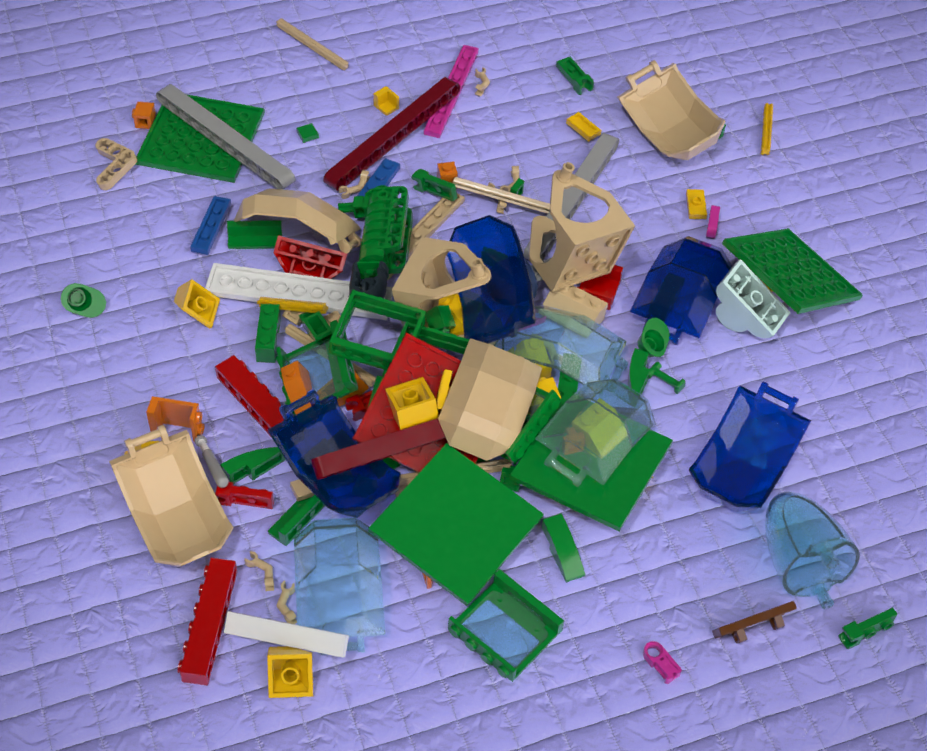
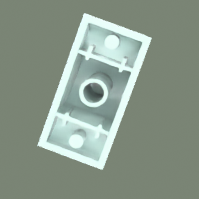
M741 259L734 264L717 286L716 293L721 302L716 308V315L719 321L732 331L743 332L748 330L757 337L771 338L791 313Z

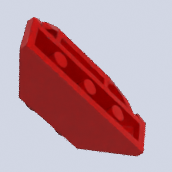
M279 235L273 252L285 273L333 279L343 272L348 255L344 252Z

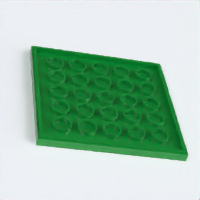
M186 94L251 142L253 141L265 114V108ZM161 105L136 156L137 163L135 164L235 183L243 165L163 105Z
M789 228L725 238L722 242V245L736 258L741 259L762 282L797 314L857 301L863 296L859 290Z
M566 391L561 398L562 401L559 407L552 413L546 425L536 435L535 440L530 444L510 474V480L620 532L671 447L673 440L617 415L628 436L602 460L585 447L582 452L564 455L562 444L563 437L567 436L565 430L572 428V423L593 405V403Z
M446 443L373 522L368 531L468 606L539 523L544 514Z

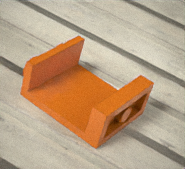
M151 397L146 411L150 431L156 430L158 426L163 424L191 428L193 442H195L197 436L203 435L205 426L202 423V412H200L198 403Z

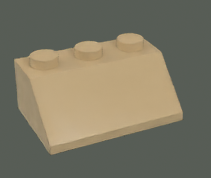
M572 285L554 292L550 290L538 314L587 339L604 320L608 303Z

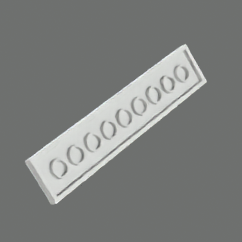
M213 263L205 289L217 297L257 302L260 297L311 301L313 303L321 302L326 303L328 306L327 312L338 311L339 314H342L349 299L350 281ZM393 287L386 288L384 299L392 301ZM355 308L352 316L387 320L388 318L359 308Z

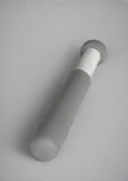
M203 435L197 436L195 444L200 447L202 456L217 486L221 488L226 487L229 480L212 450L209 449L206 437Z

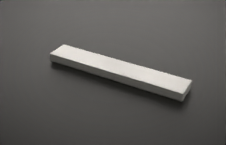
M231 611L227 612L224 633L342 658L346 656L349 635Z

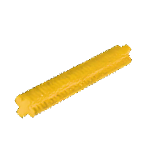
M766 103L764 106L761 142L762 155H769L771 150L772 103Z
M260 297L257 300L259 307L261 304H280V310L310 313L320 311L321 314H326L328 310L326 303L321 302L313 303L311 301L292 299L282 300V298L276 299L272 297Z

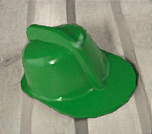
M69 284L61 293L63 307L72 313L84 317H97L103 313L106 307L105 296L99 290L83 284Z
M658 318L647 320L643 332L637 341V346L640 350L648 352V357H661L665 354L670 336L667 325Z

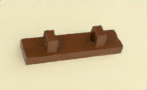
M791 601L712 630L715 639L732 634L735 643L738 644L747 640L744 631L746 627L769 620L773 630L785 626L782 615L797 609L795 602Z

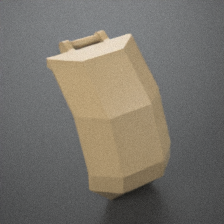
M653 60L649 62L648 66L633 75L629 74L625 77L631 88L617 96V98L639 130L663 155L689 160L717 143L724 127L725 119L718 117L697 97L679 72L675 63L660 70L657 62ZM652 70L655 74L638 85L635 81Z
M266 189L243 199L234 219L237 222L253 215L296 218L327 237L330 245L338 243L341 252L349 253L352 248L359 247L362 241L355 233L361 229L356 222L311 192Z
M470 338L438 418L449 446L486 461L506 453L521 432L535 394L542 367L524 357L497 348L490 343L487 344Z
M161 425L156 430L132 440L131 438L124 440L128 454L110 460L109 463L131 515L155 563L181 567L221 549L231 534L233 526L206 477L188 431L184 430L168 437L165 426ZM161 437L162 441L135 451L136 446Z

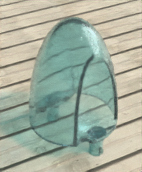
M792 491L778 493L769 502L765 516L767 545L778 577L788 593L799 597L816 596L822 609L830 608L834 605V601L828 591L831 589V586L844 582L853 573L860 559L859 550L840 523L820 504L800 493Z

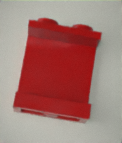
M614 265L611 273L581 282L580 287L577 286V288L608 303L607 310H610L622 278L623 267Z

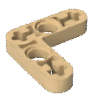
M102 138L96 142V149L100 155L113 162L96 178V182L101 190H109L137 163V157L134 151L108 138ZM121 168L119 171L113 172L115 169Z

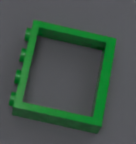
M352 290L329 341V354L387 371L395 354L342 339L355 308L416 324L412 336L418 339L425 324L426 311Z
M405 322L392 354H396L406 333L413 334L416 324ZM423 326L419 336L420 340L430 345L464 354L470 340ZM386 370L383 371L382 380L387 372Z

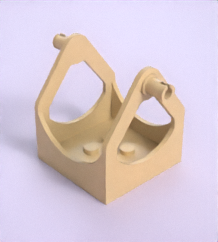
M570 162L564 163L562 169L555 171L552 176L549 212L553 220L545 216H536L531 222L528 258L551 292L611 273L635 228L634 223L609 191L572 174L575 167ZM575 187L605 201L609 207L607 214L602 219L590 223L575 222L565 218L561 212L564 189ZM552 232L556 234V249L553 257L547 263H544L540 258L543 235Z
M421 237L392 288L395 302L427 312L438 306L441 298L452 294L461 295L481 303L482 308L479 315L484 321L479 329L458 336L477 341L489 338V341H495L496 343H499L501 340L500 333L504 327L502 320L477 294L467 291L468 289L485 285L491 280V272L483 264L482 259L478 258L463 243ZM448 252H456L469 266L471 271L467 278L456 282L452 279L445 264ZM425 318V324H424V326H425V327H428V324H427V321H426V318Z

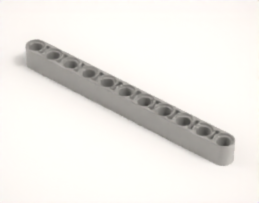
M169 84L156 93L158 101L276 189L283 190L295 182V176L290 169L174 85Z
M602 133L575 175L594 184L615 153L619 144V138ZM575 187L564 190L561 212L565 218L569 220L572 218L588 193ZM549 212L546 217L549 218V219H551V220H553V218H552V216H551V214H550V212ZM551 232L543 235L540 253L542 261L557 240L555 233ZM530 242L523 253V258L529 260Z

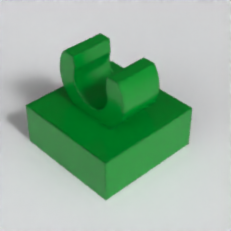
M515 466L503 467L500 482L512 491L518 492L520 484L510 480V474Z

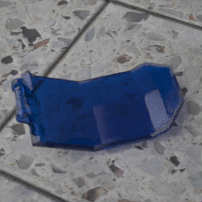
M487 215L455 227L449 241L465 244L478 258L482 259L483 264L491 272V280L485 285L458 293L462 305L464 338H471L488 344L509 336L511 338L516 337L518 329L535 324L536 319L532 283L515 227L492 215ZM448 252L447 257L452 267L455 282L467 278L471 271L469 266L456 252Z
M687 236L668 243L662 248L649 269L630 312L647 318V320L658 318L667 326L677 329L675 334L670 333L669 340L675 345H678L683 332L700 338L718 298L716 293L717 286L733 266L722 248Z
M764 381L761 383L757 393L741 385L737 388L718 427L696 461L689 468V472L701 494L736 512L762 508L787 468L812 421L794 412L799 398L795 396L792 398L768 386L769 384ZM766 393L788 404V408L786 409L764 398V394Z
M312 389L302 398L289 405L284 404L279 407L284 421L268 429V432L296 477L327 508L343 515L358 518L399 491L401 472L390 468L382 459L317 480L311 459L359 444L352 440L356 431L338 405L336 396L330 395L320 401L317 392ZM309 402L311 403V407L292 416L293 411Z

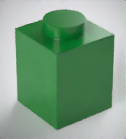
M449 305L436 306L426 312L425 318L429 328L450 333V329L456 327Z

